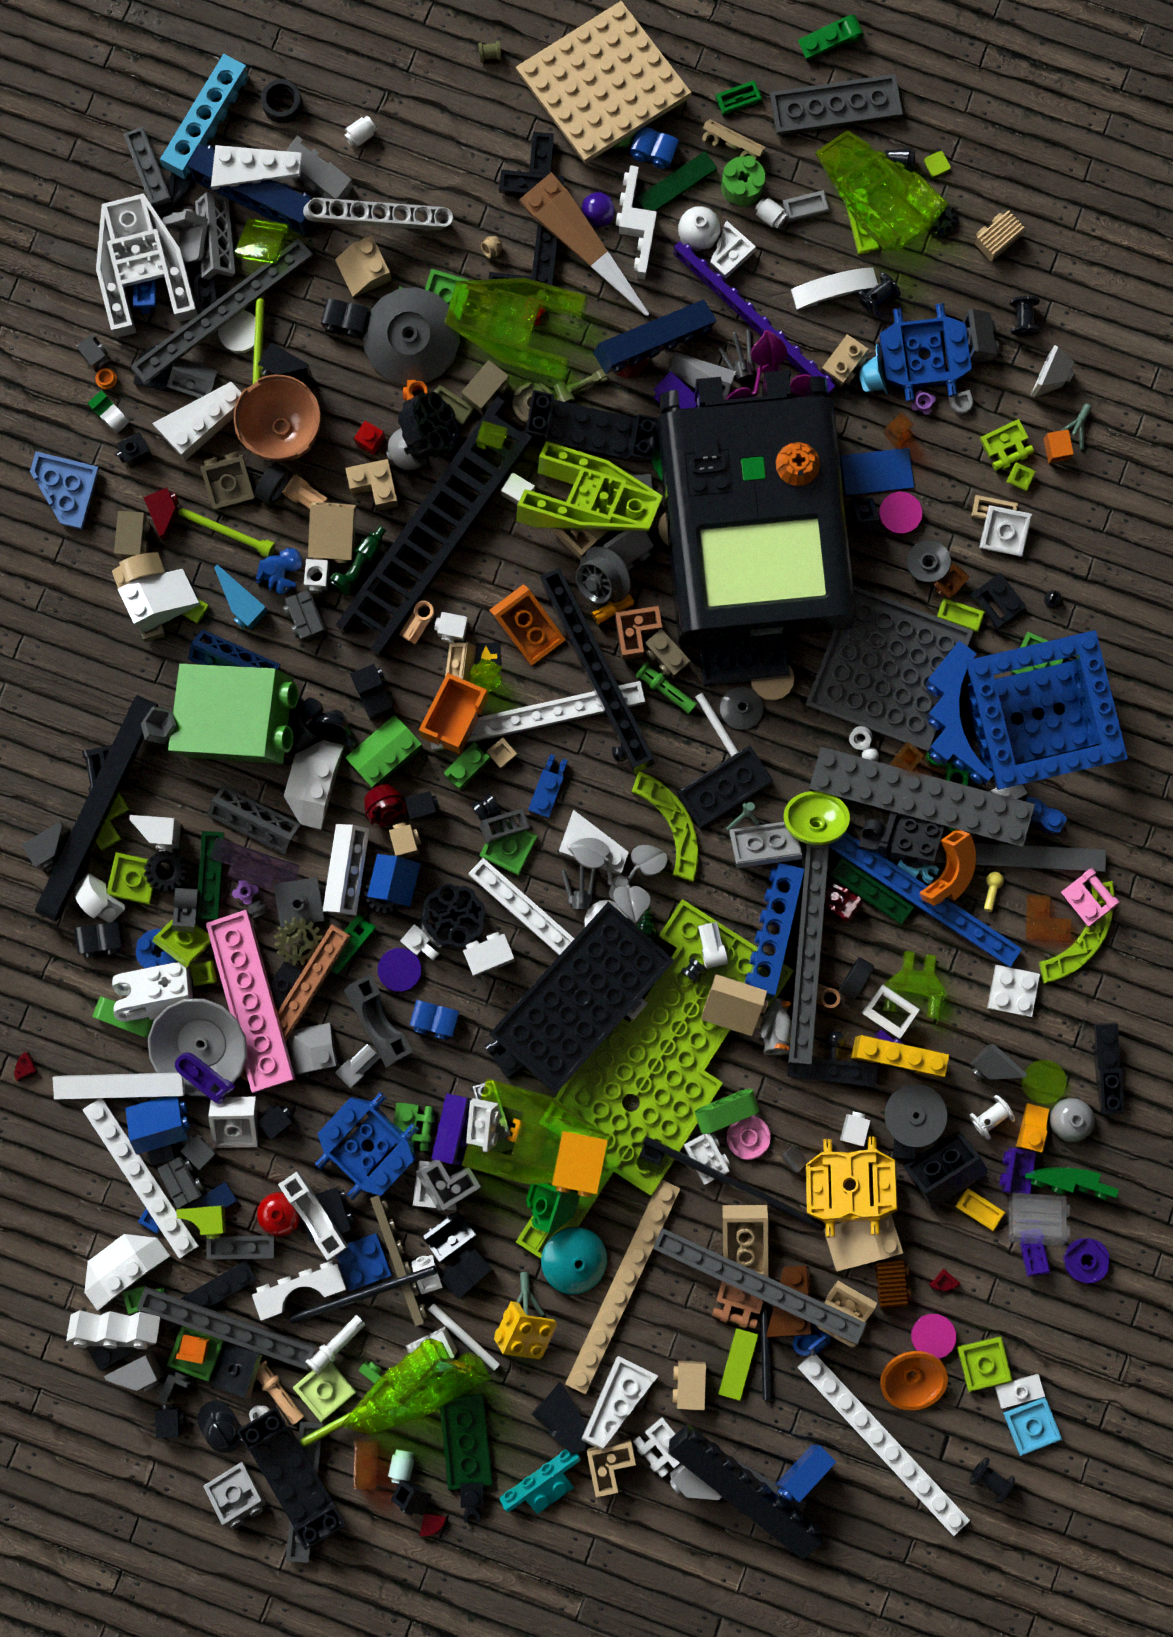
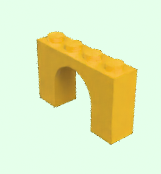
M860 1035L855 1037L851 1059L897 1066L916 1071L918 1074L939 1078L945 1077L949 1054Z

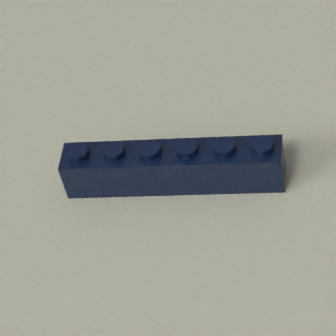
M703 299L600 342L593 354L605 374L611 372L619 373L627 365L635 366L646 357L654 358L665 349L670 351L681 342L687 344L698 335L703 337L709 334L717 320Z

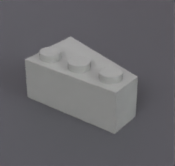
M297 135L286 150L288 152L302 153L300 177L292 179L295 181L299 179L310 192L314 193L316 191L322 195L321 198L344 200L353 188L352 180L331 162L328 164L317 156L319 152L315 149L309 151L302 145L301 141L303 139Z

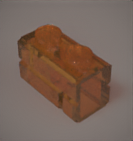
M356 1439L354 1442L353 1489H376L378 1486L379 1439Z

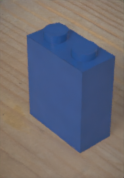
M164 1096L125 1108L129 1141L136 1155L188 1140L187 1130H190L188 1118L185 1117L188 1110L185 1101H181L179 1096Z
M811 1445L775 1484L779 1488L777 1493L783 1496L786 1501L800 1502L836 1461L820 1445Z

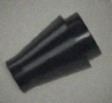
M910 148L885 150L884 163L908 170V168L914 167L916 152Z

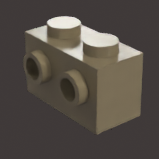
M488 360L461 392L462 399L483 414L485 410L490 408L499 394L503 395L509 388V376Z
M118 511L114 554L117 558L127 559L135 555L148 553L146 532H150V520H148L145 513Z
M662 629L645 642L644 648L646 650L644 652L652 661L655 659L659 663L660 670L667 677L670 676L674 679L689 666V658Z

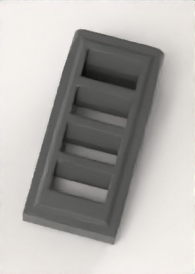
M523 808L482 820L480 823L486 844L530 829ZM515 816L518 817L521 827L517 828ZM506 819H509L512 830H509ZM498 822L501 823V826H502V829H503V832H502V833H500V830H499V827H498V824H497ZM489 825H492L495 835H492Z

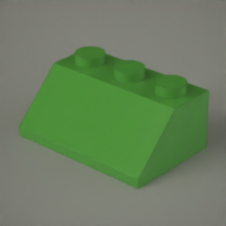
M394 715L347 755L345 759L373 789L386 781L417 754L423 746L412 732Z

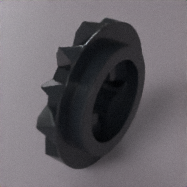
M937 202L927 210L924 223L927 230L933 235L947 236L956 229L958 214L954 207L949 206L947 203L939 204ZM942 212H944V218L947 219V221H944L943 224L939 226V219L936 217H940Z

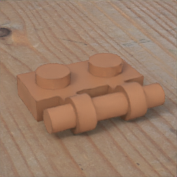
M721 1281L716 1301L724 1303L723 1310L714 1308L712 1316L720 1318V1321L725 1323L730 1321L739 1324V1327L742 1328L750 1327L755 1329L757 1320L749 1317L751 1312L760 1314L763 1300ZM731 1306L744 1309L743 1314L731 1313Z

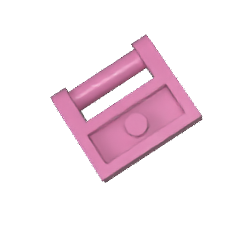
M1093 868L1086 871L1080 878L1061 892L1088 927L1092 926L1120 903L1097 878V873ZM1089 881L1107 903L1105 906L1101 907L1085 888L1084 884Z

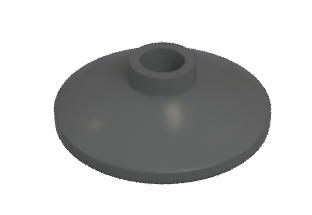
M931 540L916 544L910 550L907 557V566L911 575L917 580L927 583L942 579L949 571L951 564L950 554L946 547L939 542ZM927 561H931L933 565L931 567L925 566V563Z
M735 687L723 696L720 703V714L728 726L737 730H746L752 728L760 721L763 714V702L754 690L747 687ZM740 703L746 705L744 711L739 710L738 705Z

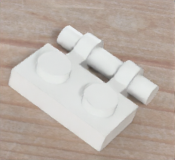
M663 1417L645 1431L650 1438L647 1442H644L640 1436L633 1441L638 1448V1453L641 1456L644 1455L651 1464L650 1468L654 1472L657 1471L661 1478L668 1473L667 1469L663 1466L666 1462H669L673 1468L679 1464L676 1459L668 1454L669 1439L676 1433ZM654 1445L663 1454L660 1458H657L650 1450Z

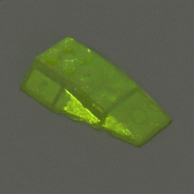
M847 130L817 150L815 155L855 221L884 250L899 251L929 230L949 203L919 174L914 171L912 173L904 168L905 165L888 159L886 157L887 154L880 150L878 152L870 147L871 144Z

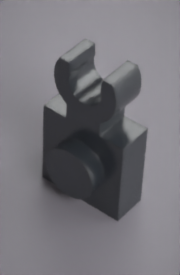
M483 1482L460 1483L461 1508H466L463 1516L465 1523H468V1516L470 1514L476 1516L477 1523L481 1520V1512L478 1508L483 1507Z

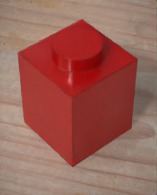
M367 421L363 422L354 437L356 446L373 456L385 439L384 431Z

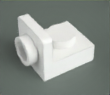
M433 1255L420 1256L411 1262L413 1272L431 1266L436 1267ZM438 1271L433 1276L417 1281L421 1295L443 1288Z

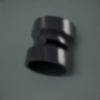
M490 793L484 796L482 801H476L471 804L480 821L501 812Z

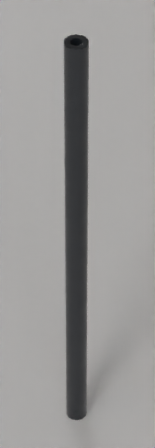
M645 1136L642 1144L820 1231L824 1228V1222L648 1136Z

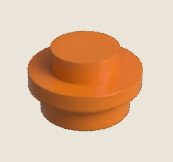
M103 368L97 372L95 381L101 389L109 390L116 385L117 375L112 369Z

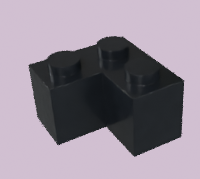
M371 664L350 674L370 721L394 711L392 705L396 702L391 691L386 692L384 688L387 681L381 668L376 669L375 665Z

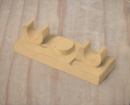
M711 119L707 120L703 126V129L707 130V132L704 133L702 140L706 141L709 135H713V146L719 143L721 137V139L726 141L725 144L733 149H737V147L745 149L740 157L750 154L757 160V156L760 157L764 154L765 146Z

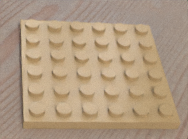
M622 1L516 66L519 76L585 164L692 97L691 91Z

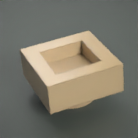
M501 738L486 751L500 769L517 756V753L504 738Z

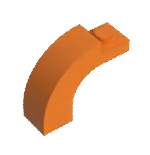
M956 829L941 840L946 853V866L942 875L919 893L923 901L934 906L943 902L946 897L955 901L969 885L975 870L976 850L971 834Z

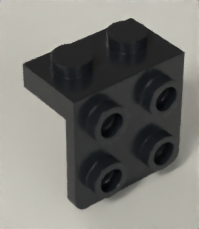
M340 1186L315 1194L340 1233L353 1229L352 1224H355L352 1212L347 1211L345 1203L348 1200L344 1189L341 1190ZM304 1222L309 1240L311 1242H315L309 1228Z

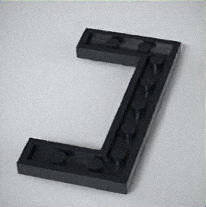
M501 170L499 193L524 196L548 174ZM554 175L564 186L565 176ZM538 223L532 276L489 272L487 295L551 302L558 238Z

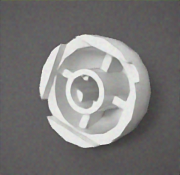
M703 206L688 209L682 215L678 224L681 242L684 245L688 244L694 251L713 247L720 235V221L717 215L711 209Z

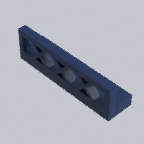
M203 629L191 643L187 659L199 665L254 668L266 666L277 670L280 669L281 665ZM204 638L211 641L212 644H205L201 640ZM221 649L231 650L232 653H225ZM241 658H249L251 662L243 661Z

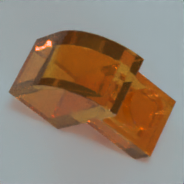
M907 741L889 765L912 772L924 758L925 754Z

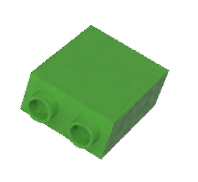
M179 664L173 709L176 728L170 735L168 751L187 758L283 764L284 753L289 752L293 745V731L288 726L290 709L296 707L299 698L298 686L293 682L294 677L274 668Z

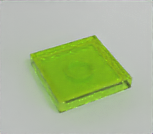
M248 218L235 250L236 257L277 263L289 232L288 224Z

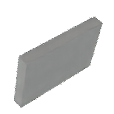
M784 822L729 829L736 868L802 859L799 840L787 831Z

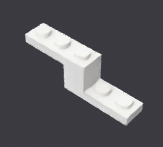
M630 165L629 173L625 172L623 185L626 186V192H621L619 205L623 206L622 213L617 214L616 226H619V234L639 237L637 250L641 251L640 258H635L634 271H637V279L645 280L657 212L632 208L639 167Z

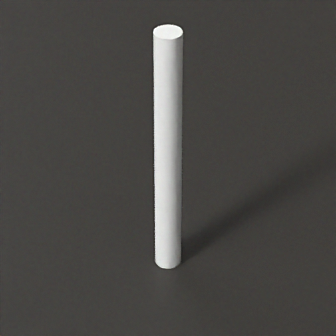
M700 693L695 698L732 757L738 753L737 748L704 694Z
M435 1303L428 1309L494 1371L497 1369L500 1363Z

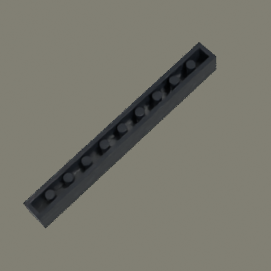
M560 567L540 576L546 595L634 774L653 766L654 758Z

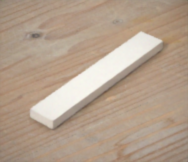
M179 1073L54 1076L53 1090L54 1099L184 1096L185 1081L184 1077Z

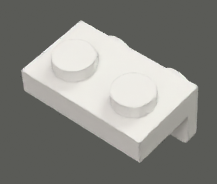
M475 1098L470 1101L466 1143L482 1146L483 1152H488L496 1146L498 1141L496 1125H498L500 1120V1112H498L499 1103Z
M702 1134L683 1145L689 1157L724 1174L730 1172L728 1169L730 1163L725 1154H720L717 1148L720 1144L714 1134ZM697 1171L704 1185L714 1180Z

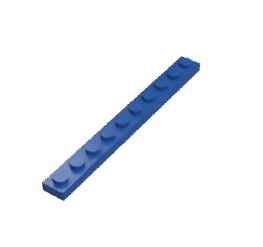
M847 832L837 841L826 844L829 845V849L1007 967H1011L1021 952L1022 948L945 898L943 902L935 906L923 901L919 893L928 887L927 885L888 859L883 858L879 853L859 849L860 841Z

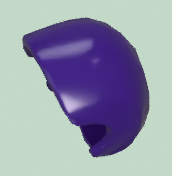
M602 192L591 193L582 202V213L591 226L598 228L607 226L613 220L615 209L608 195Z

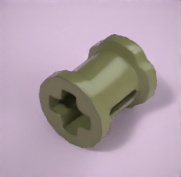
M496 41L494 44L485 45L478 43L480 62L496 58L501 60L499 41Z

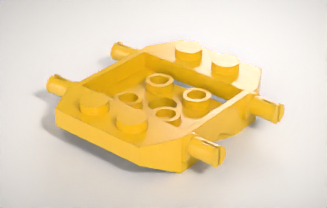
M867 1137L868 1150L851 1153L832 1152V1139H828V1141L824 1139V1152L818 1154L806 1164L807 1213L826 1224L827 1238L835 1237L836 1222L869 1221L871 1223V1235L875 1236L876 1232V1235L879 1236V1222L898 1211L896 1161L877 1150V1137ZM869 1163H872L874 1206L870 1204ZM829 1165H831L832 1208H830V1174H829ZM848 1180L856 1181V1187L851 1191H847L844 1188V1184Z

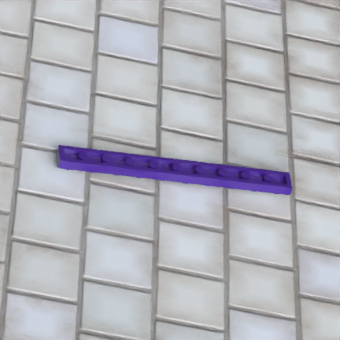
M679 241L674 246L673 255L761 337L765 330H769L778 336L787 347L786 360L801 374L825 377L827 379L829 397L835 389L833 379L827 374L823 375L818 370L819 368L814 361L807 360L799 347L796 345L792 346L787 341V337L783 332L776 331L768 318L765 316L761 317L756 312L753 304L750 302L746 303L741 298V294L734 287L730 288L719 273L715 274L709 269V264L704 259H699L694 255V250L688 244L684 245Z

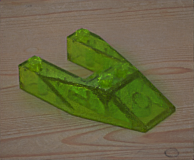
M527 278L456 281L445 324L502 363L546 378L565 382L570 365L568 358L528 347L539 308L583 320L589 299L584 294Z
M487 1078L481 1100L499 1103L498 1105L524 1112L512 1155L494 1150L483 1152V1147L468 1144L462 1166L524 1184L552 1183L562 1131L608 1140L606 1151L610 1136L551 1096Z

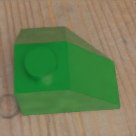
M532 1179L526 1203L528 1208L532 1210L534 1217L532 1219L533 1227L549 1234L554 1233L574 1217L580 1195L571 1191L569 1193L556 1191V1186Z

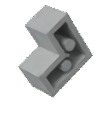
M433 1160L415 1171L439 1211L445 1210L481 1187L470 1168H463L449 1177L440 1160Z

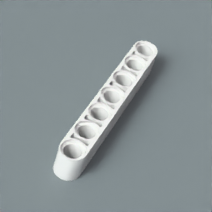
M313 198L303 209L306 219L313 222L443 230L453 220L452 212L445 207ZM311 205H316L319 208L320 212L318 215L312 213ZM333 206L340 209V216L333 214ZM353 208H358L361 211V218L354 215ZM374 210H380L383 218L378 219L374 215ZM396 211H400L403 214V221L396 218ZM416 213H421L424 216V222L418 221ZM437 214H441L445 218L444 224L437 220Z

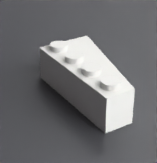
M229 382L152 424L158 433L186 461L234 418L235 406L241 391L232 382Z

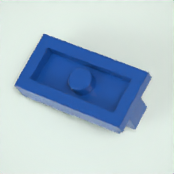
M157 279L133 285V307L141 308L142 314L151 313L150 307H156Z

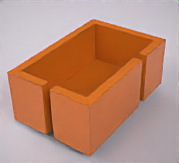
M447 673L419 728L421 738L438 746L441 742L443 748L461 755L478 721V714L481 715L489 699L487 690Z

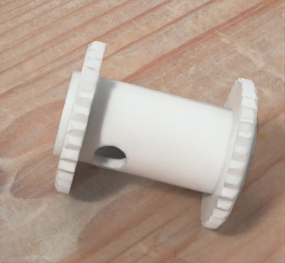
M998 1095L994 1096L997 1103L978 1117L973 1113L970 1114L972 1123L977 1131L988 1140L991 1139L988 1132L1003 1120L1009 1118L1012 1122L1015 1121L1011 1108ZM985 1119L988 1120L987 1125L984 1123Z

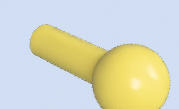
M999 872L990 873L986 879L989 889L984 910L987 912L993 911L997 890L1004 883V878Z

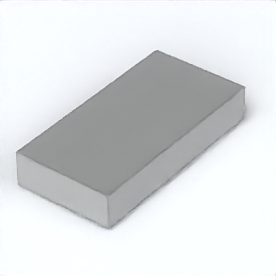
M824 190L783 200L782 202L785 213L788 215V223L829 213Z

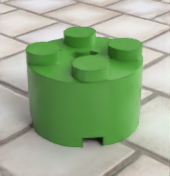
M749 155L737 157L728 162L724 167L721 181V191L724 198L731 204L734 203L741 207L754 204L761 196L765 183V172L762 165Z

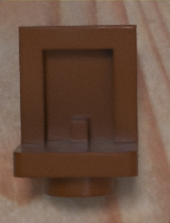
M954 562L947 574L934 584L937 587L936 591L942 597L950 599L966 583L970 576Z

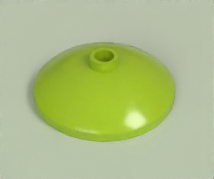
M808 791L795 796L788 802L784 810L783 819L787 831L797 840L811 845H826L837 841L846 833L849 827L850 814L846 805L838 797L819 791Z

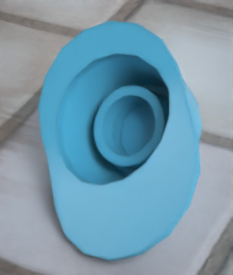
M876 344V356L862 365L859 377L865 392L884 390L888 394L884 380L881 350L879 344Z

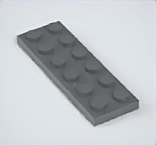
M896 74L770 92L776 136L900 118L903 114Z

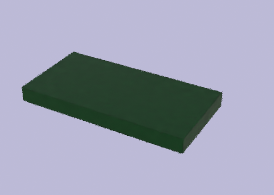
M484 1393L439 1398L448 1490L460 1489V1483L483 1482V1487L493 1486Z

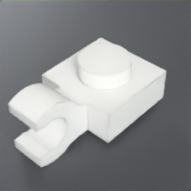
M415 924L400 940L417 956L422 951L434 961L439 955L438 952L428 945L430 939Z

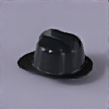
M215 1400L205 1403L200 1408L197 1422L208 1444L213 1450L220 1453L234 1451L242 1440L237 1433L241 1426L227 1404Z

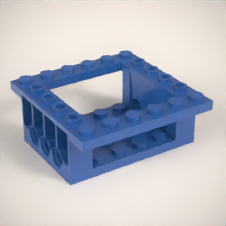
M1096 630L966 661L971 681L970 684L964 687L981 761L989 770H993L997 790L1128 759ZM1078 656V658L1070 662L994 679L996 674ZM1056 703H1061L1064 706V713L1062 715H1057L1054 712L1053 707ZM1035 708H1040L1043 711V718L1041 720L1033 718L1032 711ZM1013 713H1019L1022 716V723L1020 725L1012 723L1011 716Z

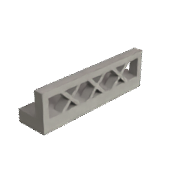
M206 192L195 201L196 214L208 218V231L204 241L205 252L200 260L202 278L209 280L217 273L233 277L235 275L229 201L226 197ZM215 202L222 204V213L215 207ZM217 219H218V220L221 222V224L224 226V231H223V232L220 230V228H219V227L217 226V224H216V220H217ZM219 238L225 244V251L218 244ZM221 257L227 263V268L220 266Z

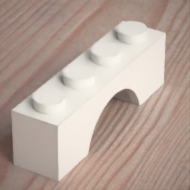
M295 1172L278 1184L290 1204L306 1223L315 1243L327 1260L332 1259L349 1247L301 1172Z
M333 1261L321 1264L320 1270L312 1272L310 1268L299 1272L300 1277L291 1280V1277L288 1276L277 1280L279 1285L270 1287L269 1284L256 1288L257 1293L252 1294L260 1320L284 1312L288 1295L298 1287H312L318 1290L324 1297L346 1290L348 1287L340 1264H333Z

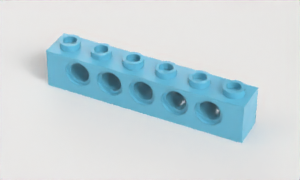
M225 54L222 55L161 156L160 161L164 169L175 173L183 179H186L187 175L190 174L188 164L199 144L206 147L209 139L215 136L219 122L224 121L226 118L227 109L230 104H234L240 87L245 86L249 76L246 65ZM225 81H232L228 85L223 84ZM215 98H221L219 102L212 101ZM205 115L211 116L207 120L202 119V117ZM194 133H200L198 137H191ZM184 150L190 151V152H189L188 154H186V155H181V154H180V153H181L182 151H184Z

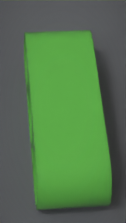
M100 996L92 1017L148 1038L155 1019L150 1020L149 1017L131 1021H119L114 1016V1004L116 1001Z
M745 1089L695 1110V1115L701 1133L708 1134L753 1116L760 1110L753 1089Z

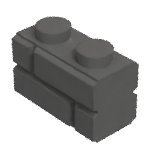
M310 590L285 599L287 605L283 606L287 618L292 617L295 625L291 626L295 638L300 637L302 642H306L326 634Z
M180 1156L157 1169L177 1209L204 1196L202 1193L205 1189L203 1183L199 1178L195 1179L192 1173L194 1166L188 1158L185 1159L184 1156Z

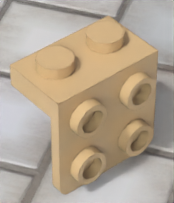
M840 1281L836 1282L824 1302L863 1322H866L877 1305V1302ZM816 1325L818 1329L852 1348L856 1346V1343Z

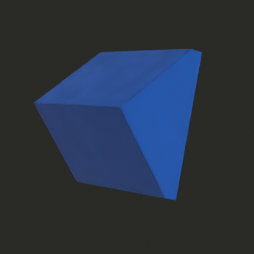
M377 854L367 897L410 907L420 863L398 856Z

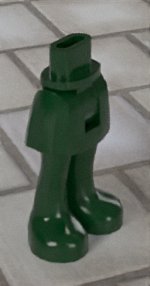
M379 526L375 532H369V537H366L353 552L356 556L348 572L344 575L334 573L327 582L337 591L349 596L355 587L363 566L366 563L369 564L380 549L383 542L382 537L386 530Z

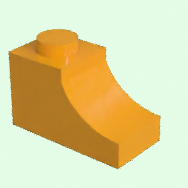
M1026 1103L1016 1147L1035 1152L1043 1151L1047 1135L1049 1109Z

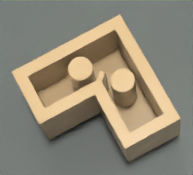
M388 459L345 468L352 495L373 491L377 511L399 507Z
M631 1439L606 1444L602 1450L597 1447L587 1448L595 1496L600 1497L618 1493L614 1470L636 1465Z

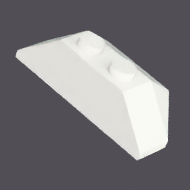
M322 740L295 754L284 798L301 825L322 830L344 745Z
M123 1234L88 1261L84 1293L98 1311L171 1255L158 1238Z

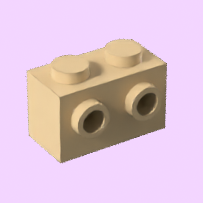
M847 334L822 367L821 373L829 375L833 379L834 384L839 388H842L845 383L849 385L856 375L853 373L857 367L861 368L867 361L868 357L866 354L868 348Z
M406 823L393 825V829L389 830L395 856L406 859L420 855L417 845H420L421 841L417 829L413 830L411 825H406Z

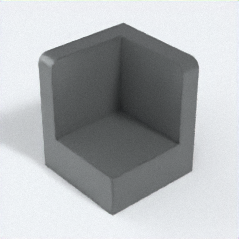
M158 707L150 709L141 723L145 740L162 744L166 743L176 728L172 710Z

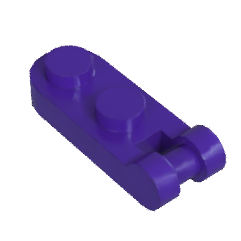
M182 1053L175 1061L176 1071L217 1104H221L225 1100V1095L234 1089V1084L231 1081L224 1079L192 1053ZM216 1084L220 1088L218 1090H215L212 1088V1086Z

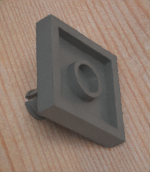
M318 877L274 884L280 927H285V920L288 923H292V917H295L297 921L304 917L306 923L309 920L312 922L325 920Z

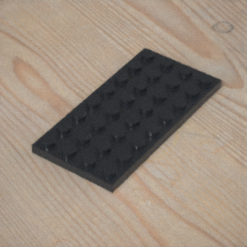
M608 901L489 1035L556 1094L669 968L674 960Z

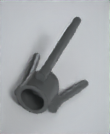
M750 329L746 330L748 362L747 359L743 358L736 332H733L739 360L734 363V367L722 347L718 349L728 368L736 371L735 376L738 381L752 377L753 371H755L751 358Z
M580 866V891H574V896L572 895L566 871L562 870L568 903H572V909H590L589 903H592V892L597 869H592L587 893V891H584V866Z

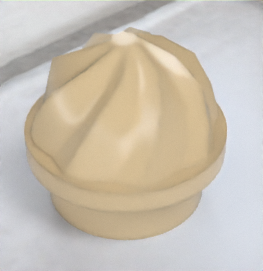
M488 236L481 242V249L486 257H497L503 249V243L496 236Z

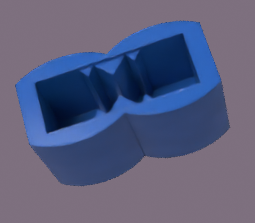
M643 127L636 132L630 149V155L639 162L650 161L656 168L670 169L679 140L651 128Z
M1028 797L1024 800L1025 802L1035 804L1030 824H1036L1042 832L1049 835H1056L1061 831L1067 820L1062 812L1054 808H1047L1045 803L1034 797Z
M416 1000L410 1026L414 1027L413 1031L426 1034L428 1030L436 1032L435 1037L448 1040V1036L454 1037L460 1011Z

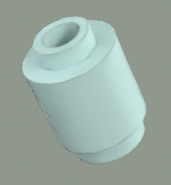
M396 1449L395 1455H392L388 1477H392L391 1482L399 1484L400 1480L410 1481L415 1460L413 1459V1452Z

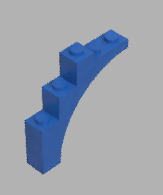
M958 641L924 685L931 695L941 698L926 717L929 721L928 724L935 730L940 729L943 731L931 745L928 753L930 758L938 764L942 763L945 765L951 759L956 768L971 774L970 777L973 781L986 785L994 774L979 760L971 749L963 732L959 711L961 684L967 671L966 661L974 659L977 653L961 641Z

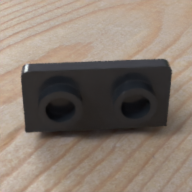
M456 1211L447 1215L438 1226L430 1228L422 1238L438 1261L444 1264L478 1237L463 1215Z

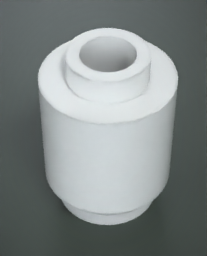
M368 116L365 118L361 117L345 129L346 134L344 137L351 146L355 145L358 147L371 138L377 129Z
M770 198L766 200L761 199L755 208L757 210L756 215L777 229L788 216L785 213V209Z

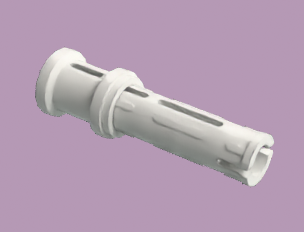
M355 1315L327 1345H321L319 1347L320 1350L310 1360L307 1359L305 1362L320 1376L322 1374L321 1371L330 1362L336 1360L335 1355L366 1324Z

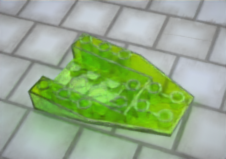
M429 1338L421 1342L420 1346L413 1352L405 1355L403 1360L397 1365L389 1368L353 1409L342 1425L344 1428L370 1436L428 1415L490 1380L491 1377L480 1356L467 1352L461 1355L458 1360L450 1358L443 1342Z

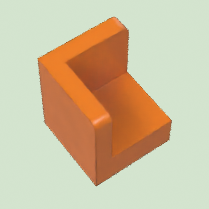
M1069 430L1046 434L1044 444L1048 463L1070 460L1074 453Z
M187 1334L183 1335L180 1351L177 1353L176 1359L203 1364L206 1361L210 1339Z

